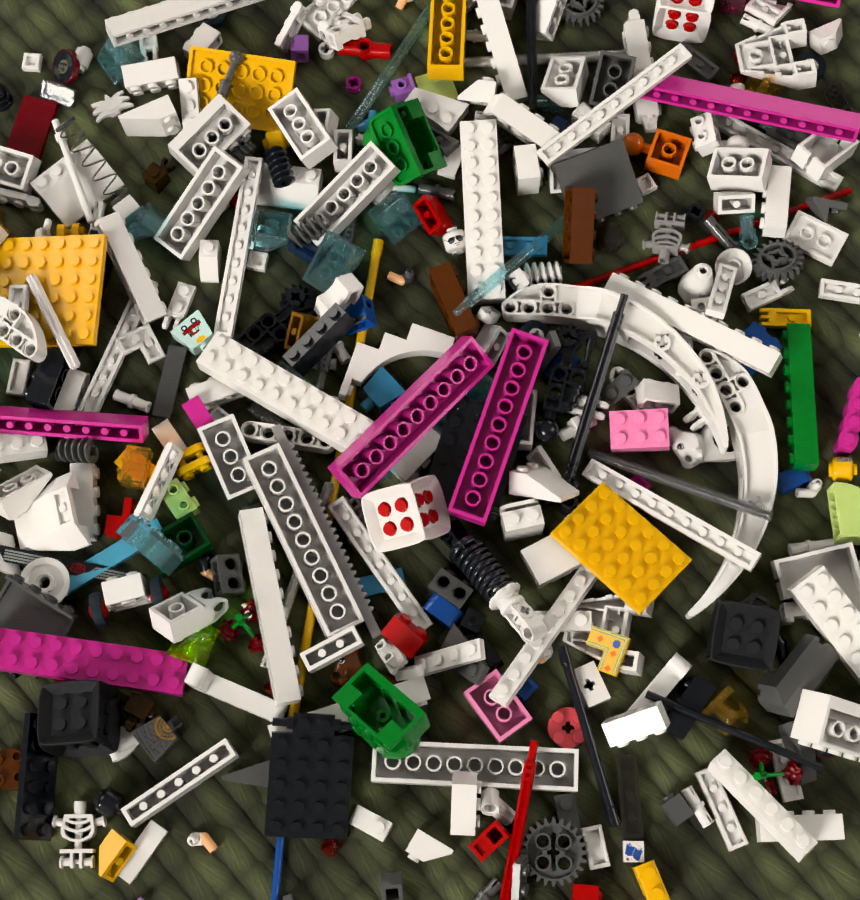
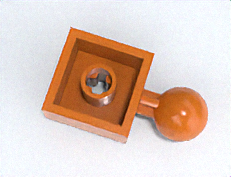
M657 128L652 144L644 142L643 137L634 132L625 135L623 141L629 156H636L640 153L648 155L644 170L679 180L692 139Z

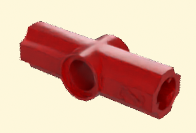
M364 37L344 43V49L339 50L338 55L356 56L364 61L372 58L390 60L392 58L393 46L392 43L372 42L369 38Z

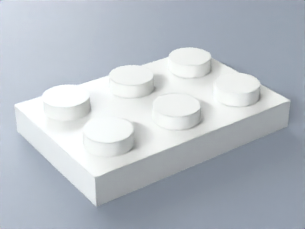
M798 210L785 234V238L781 242L787 239V244L794 242V247L799 245L800 250H803L804 254L832 267L849 234Z

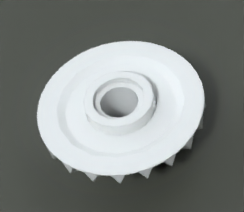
M44 557L30 562L20 575L25 579V583L38 586L42 589L41 593L46 596L48 594L58 599V603L62 602L63 598L67 596L70 588L71 579L69 571L65 565L53 558ZM49 579V586L47 588H43V582Z

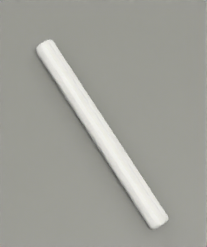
M30 274L26 277L29 287L69 368L76 370L80 367V362L37 275Z

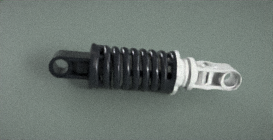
M459 520L451 521L450 531L440 536V539L451 550L449 559L462 570V573L475 586L479 594L484 597L491 610H500L501 615L509 621L510 625L518 632L524 642L531 643L547 635V627L526 603L525 598L519 595L520 584L510 574H507L506 569L489 552V549L482 542L478 534H469Z

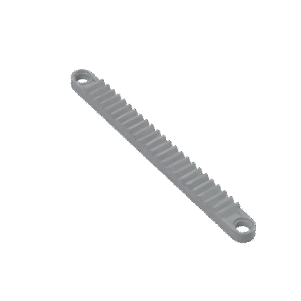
M280 424L271 427L362 614L372 639L382 635L372 615L374 607L368 606L370 599H365L367 593L361 592L363 585H358L360 579L354 577L356 571H351L353 564L348 563L350 560L349 556H344L346 550L341 549L343 543L337 542L339 535H334L336 529L330 528L333 525L332 521H327L329 515L324 514L326 508L320 507L322 500H317L319 494L314 493L316 490L315 486H310L312 479H307L309 473L305 472L306 468L305 465L301 464L302 459L298 458V451H294L296 449L295 444L289 443Z

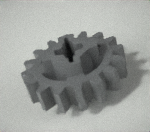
M248 141L244 146L238 145L230 155L244 165L245 156L254 157L252 154L256 150V146L251 141Z

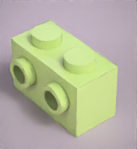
M176 477L170 482L163 500L177 520L191 511L195 516L201 513L197 508L200 506L195 496H189L187 492L190 489L184 481L180 482Z

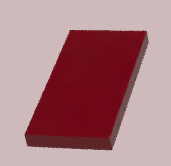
M24 95L6 148L34 155L40 160L53 125L51 121L55 119L59 107L58 102Z

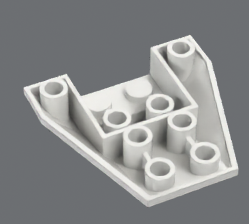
M76 471L54 479L40 492L28 510L22 513L18 519L14 520L20 549L29 551H76L92 545L88 526L79 525L72 492L80 490Z

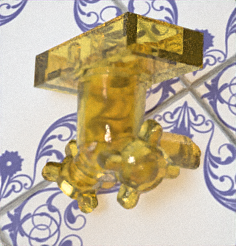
M749 76L745 84V90L776 97H780L784 87L771 83L767 77L760 80Z
M730 685L725 687L701 712L708 716L716 713L724 723L731 726L739 718H743L744 723H748L749 716L743 703H739L740 710L735 711L726 702V699L735 691ZM717 729L718 731H721V733L724 735H731L727 732Z

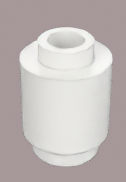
M81 46L76 48L75 53L77 54L76 58L80 62L79 73L84 74L90 65L93 53L90 48Z

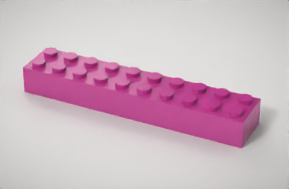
M515 328L511 329L447 514L483 527L485 526L549 340Z
M461 336L327 468L352 497L361 499L495 365L473 336Z
M0 628V671L66 681L97 680L106 682L115 688L179 697L184 696L186 685L184 680L187 676L190 662L189 654Z

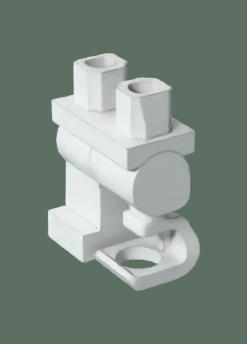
M347 11L342 13V16L333 18L332 22L322 20L317 26L320 39L329 43V46L337 51L344 49L343 44L352 39L357 40L360 37H366L365 31L372 28L370 18L365 17L362 19L360 13L350 14Z

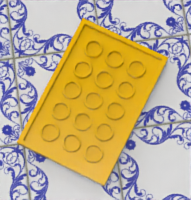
M190 46L186 78H198L200 111L215 98L221 84L219 81H224L231 63L229 60L230 51ZM242 53L244 59L240 65H237L231 81L233 88L230 89L226 101L251 123V129L268 132L278 130L280 128L268 111V108L293 90L297 62Z
M604 482L580 503L550 534L554 540L639 616L692 561L687 554Z

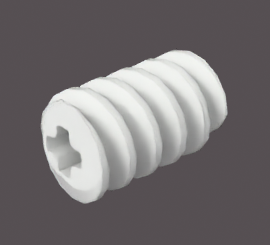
M548 261L546 267L543 262H540L538 267L533 262L531 268L528 263H525L524 271L529 277L530 285H533L534 280L539 284L541 280L544 283H548V280L555 283L556 279L562 284V267L558 261H555L553 266Z

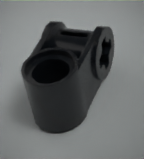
M476 637L474 639H484L486 656L484 661L490 668L487 673L488 675L493 670H498L504 663L485 638Z

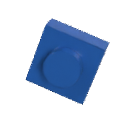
M528 677L517 695L525 702L538 688V685Z

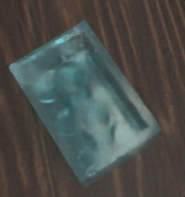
M131 514L116 531L124 541L168 576L172 574L184 559L180 554L182 550L171 539L166 541L167 538L156 527L152 529L149 522L141 515L136 517Z

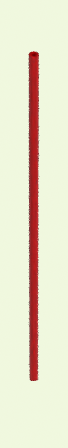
M847 187L820 198L835 200L852 194V189ZM806 202L790 207L788 209V216L797 213L798 210L804 211L810 208ZM760 218L726 230V232L731 237L759 227ZM712 235L692 242L690 251L719 240ZM680 251L678 255L683 254V253H686V252ZM659 254L574 285L593 286L609 280L613 272L618 275L619 273L627 274L658 263ZM551 293L545 294V296H552V295H553V294H551Z

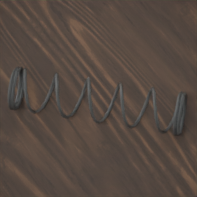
M74 117L69 118L64 123L59 125L55 129V131H62L60 134V138H68L76 134L82 133V135L78 138V140L74 143V145L71 148V152L73 153L94 147L83 160L82 167H88L99 162L105 161L94 174L92 180L99 181L115 175V177L103 191V195H110L124 189L126 190L124 193H122L120 196H118L110 202L111 205H114L130 193L128 188H121L119 190L105 194V191L116 179L117 174H110L108 176L94 180L97 173L105 165L106 159H102L88 165H83L86 159L94 151L96 145H91L83 149L73 151L74 146L85 134V131L82 130L74 134L62 137V134L65 131V129L76 120V118Z

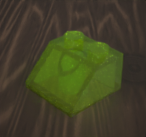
M208 625L180 642H172L167 655L206 667L220 631L215 629L214 626Z

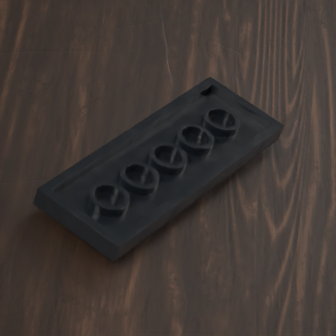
M25 713L13 840L51 841L58 757L40 748L37 738L38 714Z

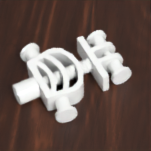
M74 801V814H65L63 818H58V815L53 817L52 827H61L62 837L74 842V849H60V853H70V858L60 856V869H63L64 866H70V869H74L76 864H79L80 869H83L84 866L95 867V855L85 858V853H96V849H82V842L94 838L97 834V826L103 825V827H106L107 820L104 815L96 818L94 814H86L87 801ZM90 823L88 827L83 828V825ZM68 824H75V829L68 826ZM67 831L74 832L75 837H70ZM90 831L88 836L82 837L83 833ZM76 853H79L78 860H76Z

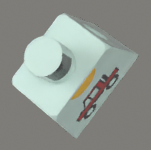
M196 310L170 331L173 338L195 356L206 348L214 336L199 310Z

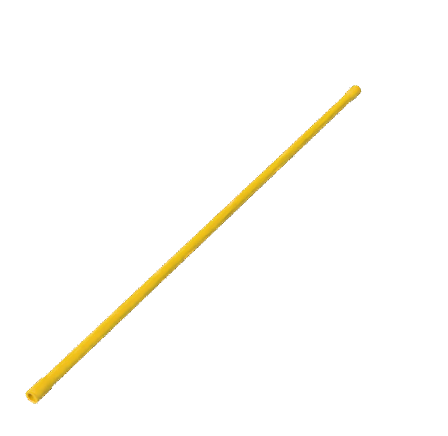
M379 238L373 239L364 293L372 301L384 241ZM367 330L357 333L355 347L357 342L365 344ZM354 385L351 396H347L345 400V405L352 409L356 396V385ZM337 449L334 461L342 454ZM333 474L331 475L330 482L334 483V486H332L334 489L330 491L332 493H330V498H328L330 500H327L329 501L327 502L328 505L337 500L340 482ZM327 508L325 514L329 515L327 521H332L333 524L334 517ZM309 602L297 663L300 676L297 677L298 684H301L302 687L304 686L307 668L300 653L311 647L316 619ZM301 701L290 704L288 716L294 717V713H299Z

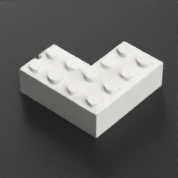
M852 542L770 562L774 579H779L776 587L780 601L792 598L786 591L788 587L817 565H823L860 612V567Z

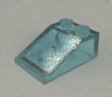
M328 230L302 280L324 293L332 286L336 277L353 273L356 270L366 250L340 234Z

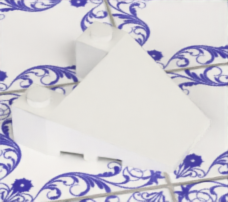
M804 18L785 21L773 30L771 28L765 30V33L762 35H754L736 43L735 50L740 74L796 90L816 87L817 70L814 59L794 62L791 51L793 48L804 47L807 44V29Z
M616 594L584 599L575 610L592 611V626L628 638L632 615L639 616ZM654 601L640 615L641 617L652 618ZM564 632L563 642L598 661L601 660L604 651L586 645L590 632ZM627 650L619 672L642 676L645 656L638 651Z

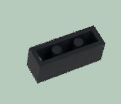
M694 675L692 678H687L682 686L685 690L681 695L677 694L673 701L702 712L716 687L698 675ZM673 709L671 712L667 710L666 713L671 723L666 730L682 741L696 719Z

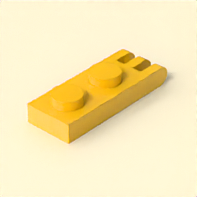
M759 309L760 314H767L759 316L760 321H767L759 323L765 328L785 329L787 323L810 324L811 327V309Z

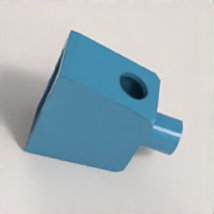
M381 366L363 387L362 390L366 399L359 405L366 413L373 407L382 413L405 390Z

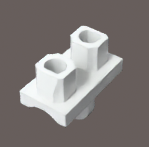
M381 639L375 645L379 656L392 675L395 676L398 669H402L408 663L406 656L389 640Z

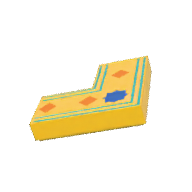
M592 626L586 645L604 651L597 670L617 677L631 639Z

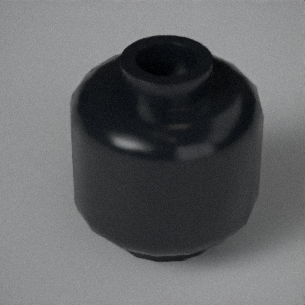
M107 787L104 790L100 789L93 801V804H95L94 809L107 818H112L115 813L119 815L121 813L120 809L125 806L122 803L124 796L111 787Z

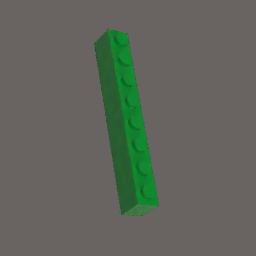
M787 323L785 330L781 332V341L784 342L782 357L785 358V364L783 365V375L786 376L784 393H787L785 410H788V416L786 417V428H789L787 446H790L788 464H791V471H815L819 465L811 327L810 324Z

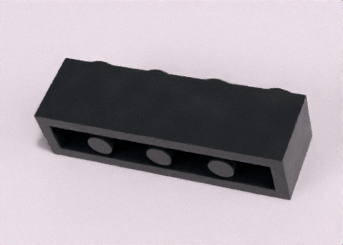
M335 303L282 357L304 377L356 322Z

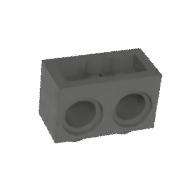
M239 554L216 555L210 560L216 597H238L245 592L246 582L242 575L243 562L240 560ZM225 563L230 565L231 570L226 567ZM228 582L233 584V589L229 587Z
M441 567L428 585V590L431 593H437L460 611H462L474 594L473 586L464 579L460 581L456 578V574L448 568L445 570ZM441 579H447L450 583L446 587H441L438 582ZM457 590H463L466 593L463 598H457L454 594Z

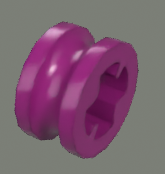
M354 75L347 78V91L351 94H357L362 90V81L358 76Z

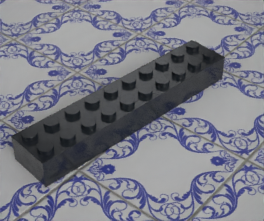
M93 229L89 233V235L99 234L97 230ZM106 252L102 297L114 268L108 252ZM72 346L78 360L84 346ZM47 347L46 359L40 362L37 369L33 371L31 385L25 392V399L33 408L54 409L70 369L59 347Z

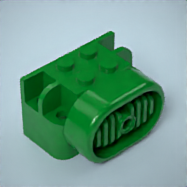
M418 98L392 105L370 118L369 127L365 130L363 136L364 147L372 141L401 170L392 180L396 185L401 186L416 181L436 170L447 167Z
M368 662L332 697L340 705L342 712L348 717V721L353 725L352 729L367 741L373 749L389 759H402L411 755L418 748L421 736L431 726L426 713Z

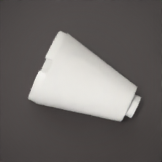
M699 263L680 278L678 294L686 304L691 305L692 299L710 297L714 283L712 268L706 263Z

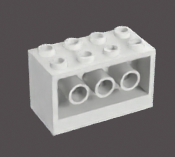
M218 94L168 144L169 152L186 170L195 176L214 146L223 149L230 155L238 145L247 143L251 138V123Z
M802 689L790 737L798 739V744L810 747L812 744L813 749L826 752V749H828V753L840 757L843 753L844 758L857 761V758H859L858 762H860V704L829 694Z

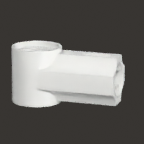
M487 787L481 791V812L484 815L493 816L505 826L511 824L516 812L499 797V791L493 787Z

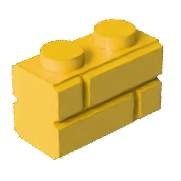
M654 860L632 867L643 896L646 897L645 900H670Z

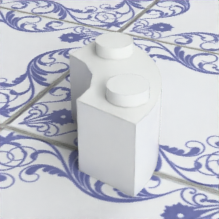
M352 273L340 275L335 278L334 283L327 291L317 296L314 311L321 318L335 303L345 310L351 303L354 305L357 302L364 286Z

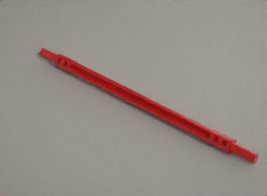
M536 740L530 741L528 757L524 762L500 900H511L513 863L520 856L537 766L535 760L539 741Z

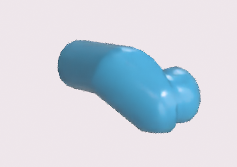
M376 110L368 111V119L358 124L359 132L363 133L369 127V120L377 114Z

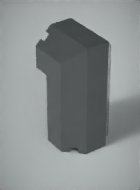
M805 634L776 672H766L758 683V689L760 690L758 702L767 712L792 718L796 716L802 689L817 692L839 662L840 656L830 644L825 642L823 645L819 643V637Z

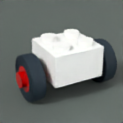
M137 571L128 572L126 576L120 578L118 576L109 577L105 582H101L103 595L101 592L89 595V613L96 627L103 628L109 625V611L119 612L149 603L156 605L169 598V591L160 576L150 578L149 582Z

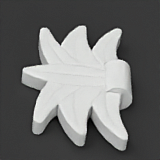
M121 90L111 98L105 95V101L91 104L92 108H96L93 111V116L99 115L96 122L99 123L107 117H116L124 109L134 107L133 103L126 102L130 100V97L122 96L124 91Z

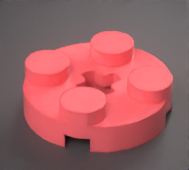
M564 707L553 713L547 726L548 735L551 740L561 748L572 749L580 745L584 741L575 708ZM566 722H569L574 727V730H570V734H567L566 730H562V726H565Z

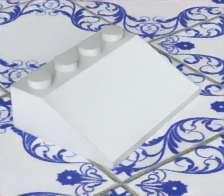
M86 139L74 148L73 151L83 149L92 144ZM94 147L76 153L70 152L91 211L94 210L95 201H98L99 204V201L104 202L113 195H103V191L115 177L113 175L99 181L92 180L94 174L105 161L88 167H82L83 160ZM95 148L83 165H88L104 158ZM64 157L30 182L35 193L59 220L67 225L68 229L71 228L72 223H77L85 217ZM106 162L94 180L114 174L115 172ZM118 175L105 191V194L125 186Z

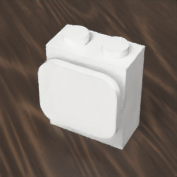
M528 499L499 507V515L501 516L500 526L504 542L543 533L545 522L538 499Z
M550 535L520 550V556L538 589L563 578L581 566V563Z

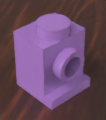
M294 35V42H291V61L309 63L308 35Z
M409 73L405 77L391 80V86L388 87L390 96L395 98L396 103L406 100L415 88L411 73Z

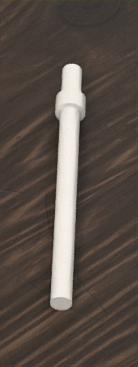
M59 119L51 121L55 130L60 125ZM55 131L56 134L54 136L57 143L60 144L87 223H93L95 220L67 145V138H60L62 131Z

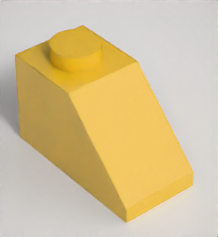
M111 829L99 846V876L111 882L115 881L138 848L126 836Z

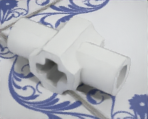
M581 416L571 418L566 422V427L559 430L558 434L562 441L572 437L575 438ZM592 419L590 428L597 425L596 419Z

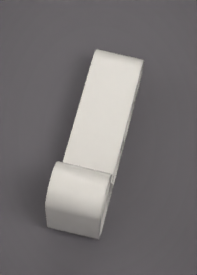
M676 652L626 712L654 703V701L645 698L647 690L666 698L676 684L690 670L692 665Z

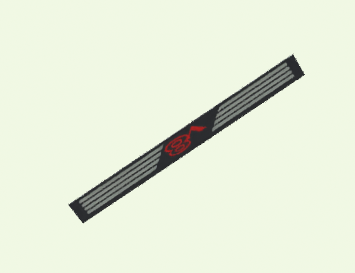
M0 545V554L4 562L27 566L36 559L49 557L60 561L69 571V575L74 576L109 567ZM110 567L93 579L105 582L109 577H124L126 573L132 571ZM141 573L147 579L148 574Z

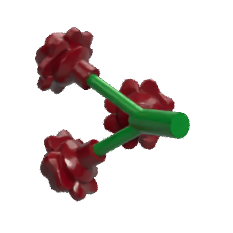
M250 599L242 604L243 608L240 611L242 614L238 613L235 615L236 623L232 619L228 621L224 619L222 621V624L218 626L219 636L224 638L226 642L230 640L235 642L237 636L241 634L238 629L240 626H243L250 635L248 649L252 653L262 652L264 647L261 634L253 633L246 624V621L250 620L254 623L258 620L255 602L253 599Z
M755 747V751H750L751 757L749 762L753 763L755 768L759 767L760 772L753 774V778L772 796L777 793V790L774 787V781H769L768 777L782 776V778H786L789 781L790 785L798 786L799 780L802 779L803 771L801 766L797 765L795 761H788L787 766L781 772L767 773L764 769L768 765L773 764V753L760 747Z

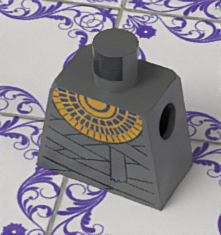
M176 715L168 722H165L161 716H158L131 733L153 762L157 764L179 740L174 731L183 724Z

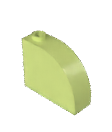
M834 482L827 489L834 543L845 544L852 542L853 545H860V488L848 483Z

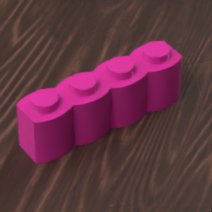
M860 377L853 382L848 390V401L844 405L842 412L843 419L838 425V436L833 443V452L848 457L856 448L859 440Z

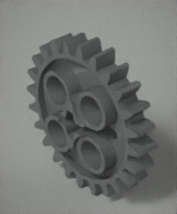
M553 816L552 821L549 822L545 817L544 824L537 820V828L529 827L532 832L531 834L528 832L524 833L528 840H522V844L526 847L522 848L520 852L528 855V864H530L532 870L529 876L531 877L536 874V882L542 878L544 879L545 886L548 881L552 882L553 887H555L556 881H559L560 885L563 886L564 879L571 883V875L578 878L579 875L576 870H584L580 863L587 862V859L582 857V855L588 854L587 850L582 849V847L587 845V842L580 841L584 835L576 834L578 827L570 828L571 821L565 825L564 818L556 822V818ZM553 832L556 833L555 849L560 852L555 857L556 870H552V853L548 852L552 848ZM540 835L547 836L549 844L546 846L540 845L538 837ZM560 836H567L570 839V844L568 846L560 845ZM539 857H546L549 860V865L541 867L538 864ZM561 857L568 858L570 866L567 868L561 867L559 859Z

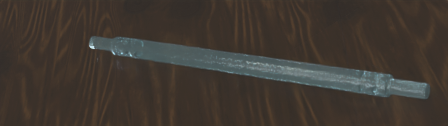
M431 3L425 7L343 129H352L353 133L357 129L358 124L363 120L430 20Z
M564 215L465 297L464 302L455 308L453 313L459 316L468 307H473L563 230Z

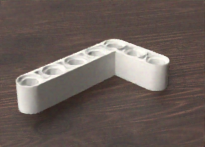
M247 421L241 426V433L249 443L267 446L278 443L274 435L271 438L265 437L267 432H272L271 427L275 426V424ZM281 425L285 435L293 436L289 443L295 444V448L300 451L330 454L335 449L330 445L322 446L321 443L323 441L301 428ZM249 429L255 430L252 435H247L246 432ZM305 437L312 439L308 444L302 442Z
M192 663L184 680L186 684L200 692L270 722H273V718H284L288 709L287 705L275 707L273 699L217 676L209 669Z

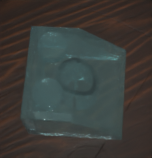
M257 207L249 249L270 252L288 244L287 229L291 228L293 214Z

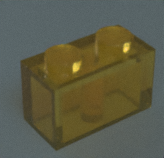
M127 445L126 450H123L121 461L123 462L122 469H119L117 479L123 487L145 490L153 458V452L150 448Z

